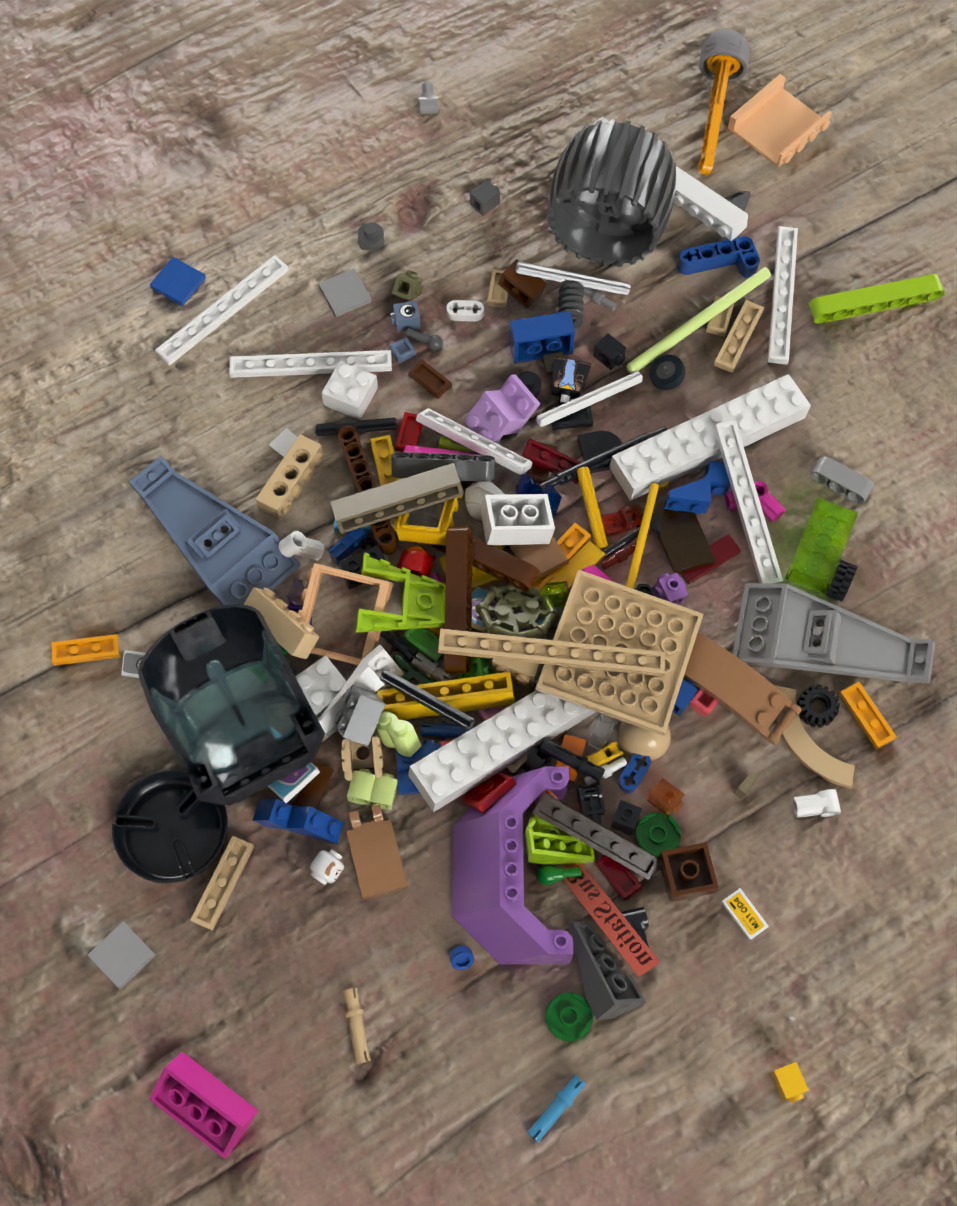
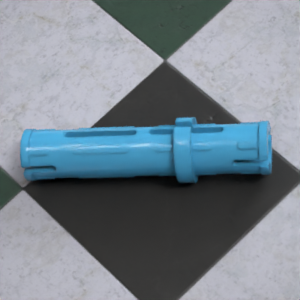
M574 1074L563 1090H559L556 1093L557 1097L527 1133L539 1143L568 1106L571 1107L573 1105L572 1101L586 1084Z

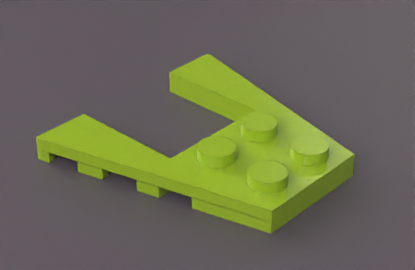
M364 553L361 575L404 582L401 615L359 609L356 632L444 627L446 584L424 575L421 577L410 573L411 570L394 567L389 565L390 562L380 559L379 561L369 557L370 554Z

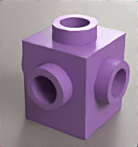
M666 573L657 578L658 581L652 587L655 597L677 605L683 603L688 597L685 582L679 577L678 573L672 575Z

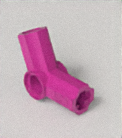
M755 481L756 491L762 495L758 497L764 516L771 523L777 521L785 513L786 509L768 492V486L764 482ZM725 492L724 497L727 509L730 511L736 510L737 505L733 492Z

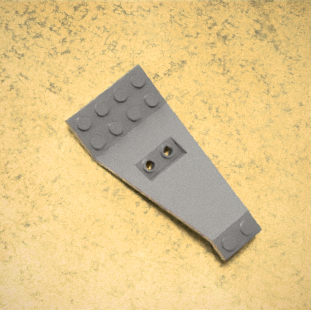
M745 583L733 654L749 666L781 667L901 682L930 683L935 642L933 639H910L789 584ZM820 623H824L822 627H818ZM817 643H821L820 646L815 647Z

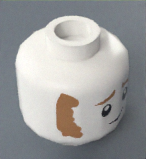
M333 849L330 852L321 850L310 864L311 875L324 885L327 882L334 883L344 870V864L340 861L342 856Z

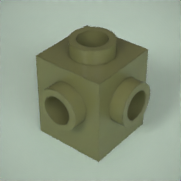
M410 270L397 274L393 282L392 294L399 296L400 299L405 301L417 298L423 291V278L418 277V273Z

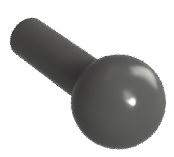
M411 328L407 330V336L426 343L431 350H439L443 345V340L438 335L428 336Z

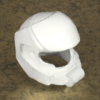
M475 481L466 489L464 497L465 507L470 516L475 520L482 521L480 509L485 495H505L491 481Z

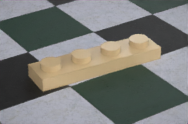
M748 300L745 301L715 360L714 366L733 373L763 313L764 307Z
M232 836L190 919L192 923L210 931L214 930L254 849L253 844Z

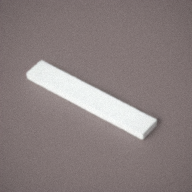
M429 408L417 414L416 421L481 455L495 457L496 463L520 475L531 469L533 462Z

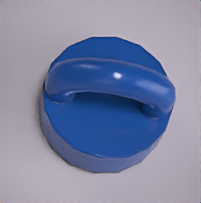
M458 946L449 952L451 965L457 970L468 969L474 962V957L469 947Z

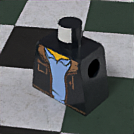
M553 356L551 394L559 396V406L581 396L592 363Z

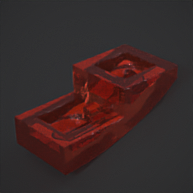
M639 505L622 507L618 512L601 515L606 537L621 534L641 526L642 519L640 516L642 512Z

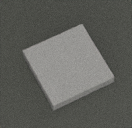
M355 269L319 283V288L335 317L372 302Z
M124 921L88 954L92 961L120 990L156 955Z

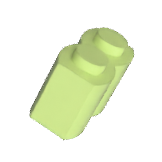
M382 712L375 728L381 742L387 747L396 748L399 754L411 757L421 747L413 725L408 721L398 720L397 716L391 712Z
M368 769L353 771V780L350 782L347 800L361 805L376 806L380 804L381 809L392 810L398 780L394 779L393 775L382 773V777L375 778L372 771Z

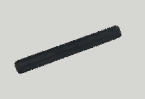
M382 671L380 680L462 728L466 730L472 729L475 723L474 718L391 671Z

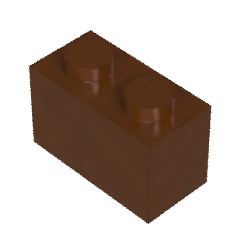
M516 259L502 273L498 285L526 308H529L542 295L547 283L539 277L516 273V264L519 262Z

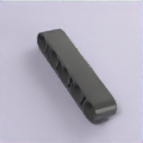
M396 452L391 455L392 476L395 478H408L454 463L460 481L488 482L495 479V457L490 455Z

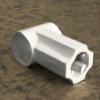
M299 531L292 532L279 542V550L286 557L298 555L318 561L322 558V554L325 551L324 544L320 541L306 538Z
M835 789L823 790L815 795L799 796L792 799V807L796 818L815 815L831 817L841 813Z

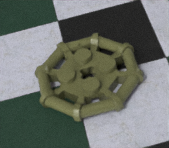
M510 584L490 587L485 598L476 606V612L480 615L485 625V631L488 634L543 638L547 635V630L553 621L559 616V611L554 608L549 598V592L545 589L539 590L531 587L528 592H525ZM521 593H525V594L531 595V596H533L534 598H530V597L524 596V595H522ZM493 600L497 602L495 607L490 606ZM543 603L546 610H540L539 605ZM490 616H494L495 619L497 618V620L492 621ZM539 619L543 620L541 624H537Z

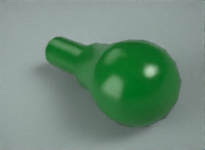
M543 865L536 872L537 881L546 886L564 878L581 876L580 867L563 869L562 867Z

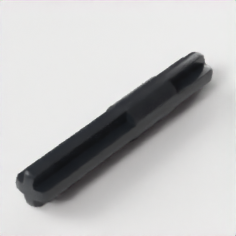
M393 417L317 424L316 435H338L339 430L344 426L354 427L357 433L396 430L397 420Z

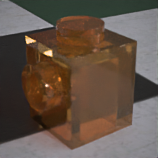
M662 777L649 794L647 801L665 815H671L672 812L677 814L684 805L682 799L685 794Z

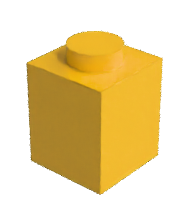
M797 1062L770 1073L782 1101L789 1099L790 1103L801 1100L804 1098L802 1093L809 1090Z

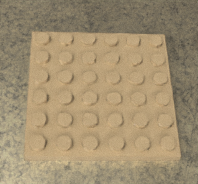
M578 569L553 640L665 652V674L663 676L544 664L535 690L664 736L704 614Z

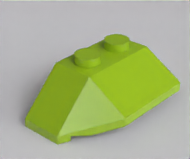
M532 813L525 832L528 862L564 866L596 861L594 848Z

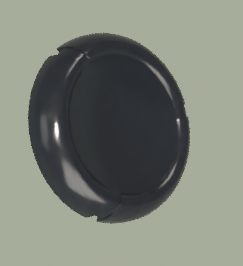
M165 770L144 777L125 793L114 814L116 817L115 824H112L114 847L124 865L134 874L145 880L171 884L183 882L199 875L216 860L226 841L228 816L225 805L198 800L187 771Z

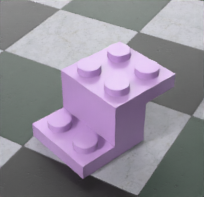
M516 374L510 375L500 390L485 391L463 422L470 430L498 443L503 435L519 433L538 408L540 402Z

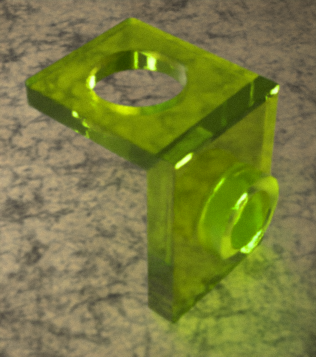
M567 581L546 583L540 591V595H549L554 607L556 605L565 608L570 594Z

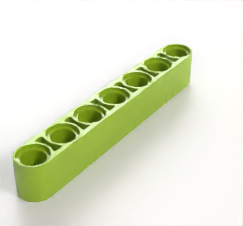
M930 274L820 296L812 299L808 306L814 322L819 324L934 301L941 298L945 291L937 274Z

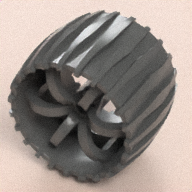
M611 119L610 122L603 123L600 120L595 125L590 126L587 124L581 131L578 130L565 147L553 174L547 207V222L549 223L550 233L555 235L557 243L564 245L566 252L572 251L576 254V258L580 259L583 257L588 259L590 264H594L595 261L603 263L604 267H608L609 264H617V267H622L624 263L633 265L639 259L644 260L656 248L672 212L676 189V163L674 162V155L672 151L669 152L668 144L658 139V134L655 132L649 133L645 130V126L642 125L640 128L630 125L631 121L617 123L616 119Z

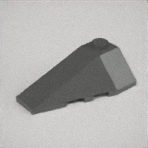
M572 922L570 928L585 996L596 1020L613 1019L643 1005L646 1001L636 982L630 975L626 977L618 967L621 963L616 957L613 959L605 950L606 944L590 923Z

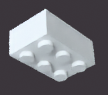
M547 494L484 496L480 513L487 545L550 543L555 526Z

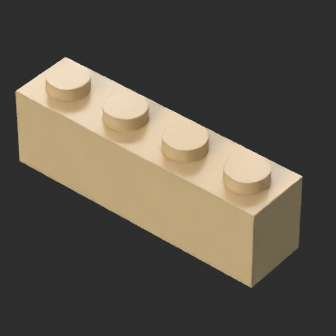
M254 587L244 605L252 606L260 611L277 643L289 654L307 659L320 638L313 631L314 627L306 622H302L300 620L301 616L287 608L288 605L284 601L276 599L273 591L268 588H263L262 590Z

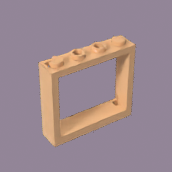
M314 563L307 576V580H310L308 589L305 588L302 595V601H304L303 608L298 611V614L301 616L300 620L310 624L323 573L380 587L374 611L386 613L393 583ZM381 631L368 632L362 659L377 647ZM313 647L310 652L320 656L326 655L328 658L359 665L362 661L359 658Z

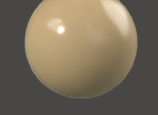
M622 721L618 729V741L622 750L631 758L634 754L649 756L651 761L660 758L668 750L671 742V730L668 724L666 733L663 736ZM642 756L640 761H645V758Z

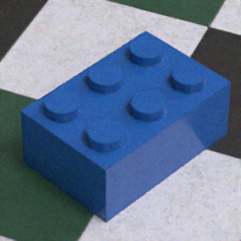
M570 311L510 321L509 345L514 364L539 360L543 358L544 354L563 352V355L573 354L575 329Z

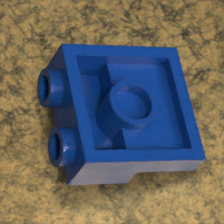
M435 740L423 741V745L411 757L403 756L396 750L399 795L420 794L408 776L409 768L414 763L441 748V743L436 744Z

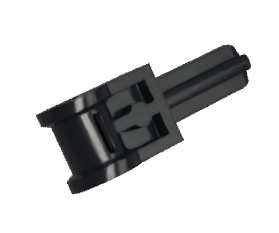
M600 782L587 786L576 785L581 813L602 825L601 815L605 814V806Z

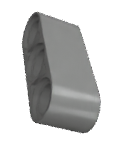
M826 456L820 457L810 473L811 478L815 482L857 504L865 503L874 487V483L869 478Z

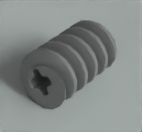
M569 282L563 284L559 289L558 312L570 311L574 328H578L583 324L584 286L577 282Z

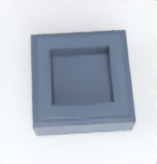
M407 336L389 345V349L398 363L416 356V351Z

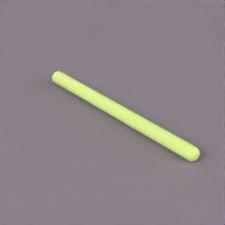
M763 267L627 364L628 372L632 374L639 371L770 278V271Z

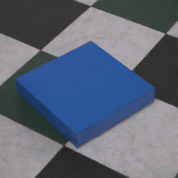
M172 257L150 283V287L183 306L206 279V276L197 269Z

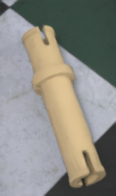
M358 988L344 990L343 995L347 1012L345 1013V1018H348L355 1064L370 1062L371 1059L362 1017L364 1011L360 1006Z

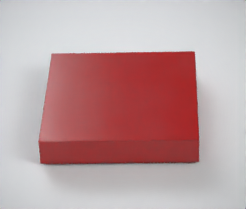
M498 772L475 786L462 797V801L466 806L483 813L517 783L512 777Z

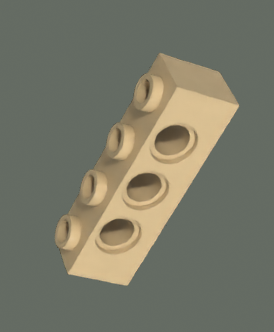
M301 434L297 437L256 498L258 509L279 520L283 514L288 513L291 502L300 495L305 481L310 480L313 469L323 460L324 454L321 444ZM300 460H307L304 463H299ZM290 476H296L294 479H287ZM279 492L285 493L284 495L277 496Z

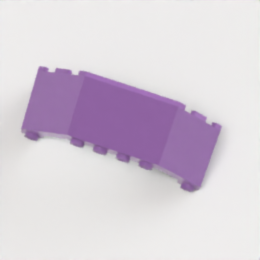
M542 767L512 776L517 784L488 809L481 813L470 808L453 824L452 917L469 932L498 964H570L573 957V939L571 935L564 930H548L524 906L523 812L531 804H535L542 791L551 790L562 802L566 796V786L569 781V767Z

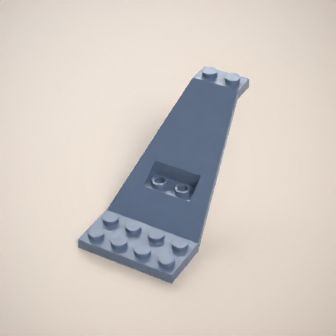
M162 455L128 482L143 499L202 582L222 606L244 605L254 587L262 590L263 588H268L272 591L301 566L294 555L286 557L280 552L279 542L281 540L273 531L175 472ZM222 526H225L227 528L226 534H223L220 531V528ZM205 540H209L211 542V546L209 548L204 545Z

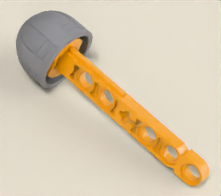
M721 29L712 33L702 46L699 60L701 73L707 78L714 80L701 159L698 167V173L709 176L714 164L727 82L743 78L748 69V43L741 33L731 29Z

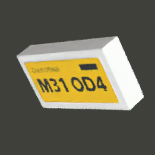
M741 888L721 901L723 907L749 941L769 927Z

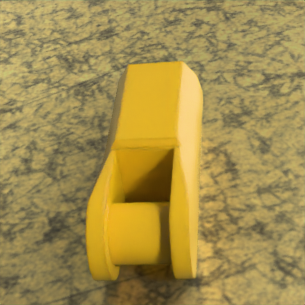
M615 741L587 756V758L593 764L602 766L620 758L624 753L618 749V743ZM610 751L612 756L607 758L605 752Z

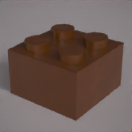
M707 842L661 851L658 858L661 860L660 866L670 903L714 894L719 886Z

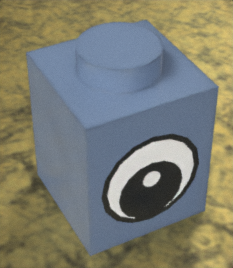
M417 301L393 304L394 312L390 313L392 325L396 324L397 332L407 331L408 328L413 330L421 329Z

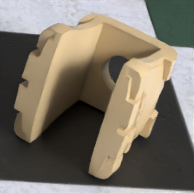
M372 736L368 746L346 738L342 740L341 756L344 759L342 760L343 771H345L344 776L346 780H353V769L374 768L375 778L382 777L383 757H381L382 747L379 736ZM364 746L369 749L370 754L367 758L361 759L357 756L356 751L359 747Z

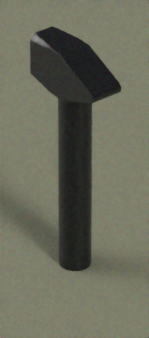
M653 512L648 531L651 529L661 534L658 517ZM640 526L603 550L605 556L609 557L638 538Z

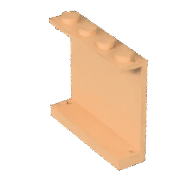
M781 74L733 113L728 124V129L778 168L783 163H788L796 152L802 151L805 144L809 141L812 142L821 130L827 129L832 113L829 111L821 117L783 89L786 78Z

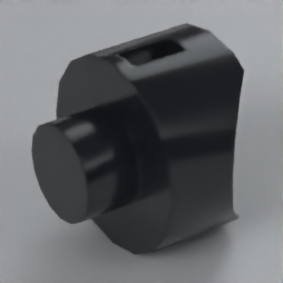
M530 371L518 374L517 377L537 398L541 392L542 382L540 377Z
M539 744L527 754V762L523 765L526 772L542 767H555L550 763L552 760L551 756L538 751Z

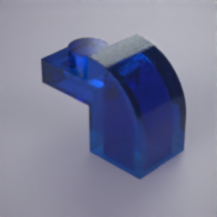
M521 474L516 486V494H547L551 513L556 515L562 497L553 486H545L542 490L529 474Z

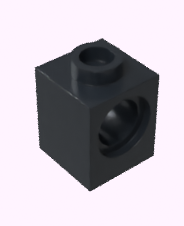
M607 333L594 345L593 357L612 370L616 365L620 366L624 362L626 347Z
M620 800L610 828L632 836L642 808Z

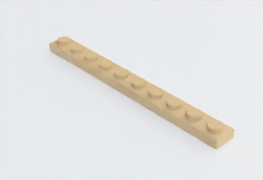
M440 629L438 653L663 676L665 674V652Z

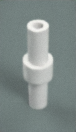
M624 757L609 765L604 764L600 766L605 769L602 778L607 779L613 775V772L626 766L627 762ZM589 776L584 777L587 785L596 782V780Z

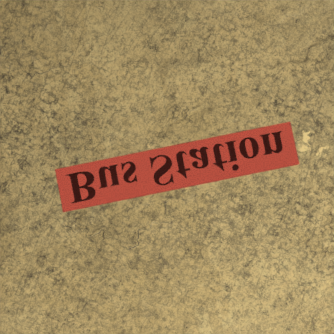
M582 863L571 864L563 868L580 867L581 876L564 878V882L638 977L660 963Z

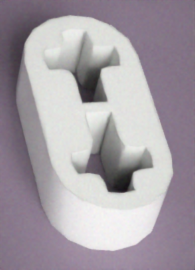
M453 300L447 304L446 313L447 317L453 321L475 322L483 318L484 306L479 301ZM454 308H457V313H453Z

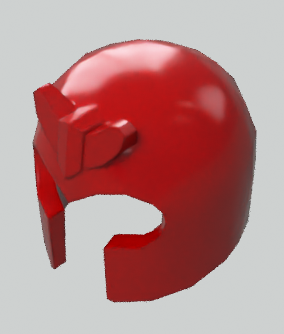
M411 546L401 553L397 568L409 569L412 574H415L414 571H417L421 576L429 577L436 556H431L422 547Z

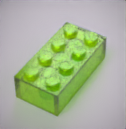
M818 497L785 579L826 594L858 513Z

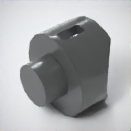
M369 222L359 228L358 243L362 250H373L384 246V231L379 224Z

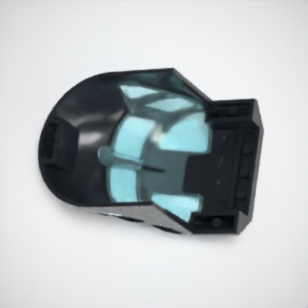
M233 604L219 606L198 613L180 622L163 634L148 649L140 663L138 675L149 708L185 767L199 801L231 806L234 803L241 802L245 797L263 790L273 782L284 779L288 774L302 769L314 761L325 732L264 617L256 608L248 605Z

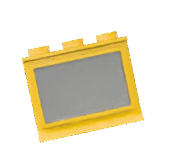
M463 496L399 515V518L394 522V531L397 532L399 541L446 546L447 528L454 526L452 514L453 512H458L457 498H462Z

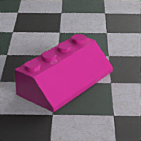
M183 1052L165 1066L149 1099L224 1159L229 1156L243 1137L258 1112L255 1107Z

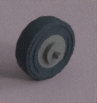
M670 354L656 359L649 370V377L653 385L665 391L679 386L686 375V368L682 360Z

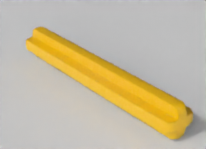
M581 467L577 470L594 543L599 549L607 547L608 543L590 470L588 467Z

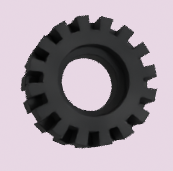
M841 560L828 587L826 596L843 602L858 566Z
M820 684L816 687L812 685L809 689L806 688L797 702V705L802 709L799 716L800 719L804 718L806 720L804 723L807 725L809 722L812 723L811 727L814 728L816 725L819 728L829 725L837 716L840 703H837L839 697H834L835 691L832 689L829 692L828 686L821 688L822 685ZM813 699L822 700L826 704V711L820 714L815 713L810 707V702Z

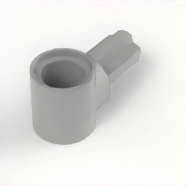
M429 81L422 83V95L419 97L420 115L439 114L438 96L433 93V84Z

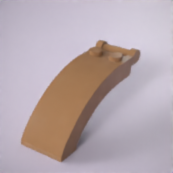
M697 633L683 678L691 681L696 687L722 704L755 733L762 735L771 744L777 745L781 734L795 715L798 716L802 709L744 661L704 635ZM784 707L787 708L786 714L774 730L770 732L768 728Z

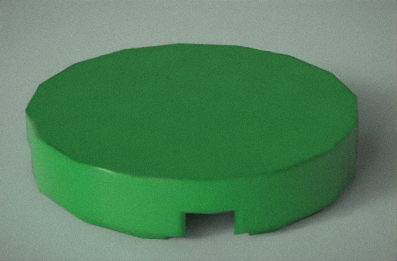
M660 812L647 814L639 821L635 830L637 845L659 857L661 851L675 849L680 843L681 830L679 825L668 814L665 815Z
M575 992L561 993L549 1002L545 1021L548 1030L556 1038L562 1041L573 1042L583 1038L589 1032L593 1023V1013L583 996Z

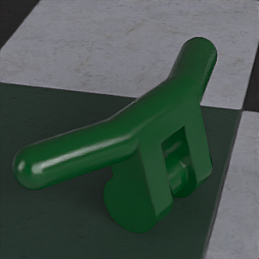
M395 653L393 655V660L407 673L403 679L408 682L414 679L419 682L417 685L437 682L413 668L400 654Z

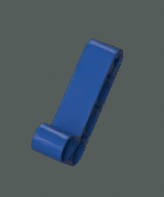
M742 236L734 238L732 241L724 240L684 249L680 253L677 268L681 274L690 275L736 264L741 276L749 278L757 272L760 257L753 240Z

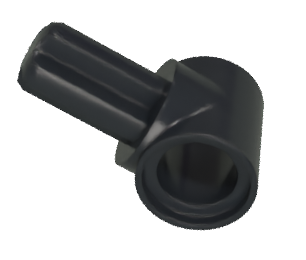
M644 907L622 911V915L649 947L645 934L649 924Z

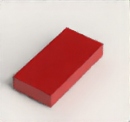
M404 412L395 451L404 452L406 445L418 446L423 424L416 421L417 414Z

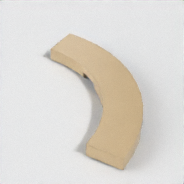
M774 685L796 704V689ZM784 707L776 717L777 724L788 711L787 708ZM795 715L781 734L789 750L807 769L814 771L826 781L851 789L855 765L842 762L824 752L809 737L800 721L799 715Z

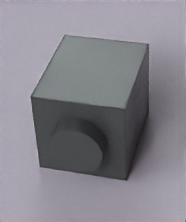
M488 180L470 192V205L482 216L500 204V190Z

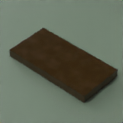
M668 495L656 498L653 512L658 517L661 534L657 533L673 572L680 574L714 564L716 559L695 513L664 509Z

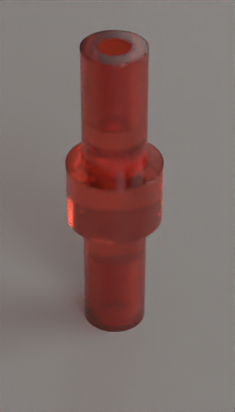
M636 542L625 549L620 548L615 551L613 556L600 563L602 568L605 570L616 563H622L627 560L628 556L634 553Z

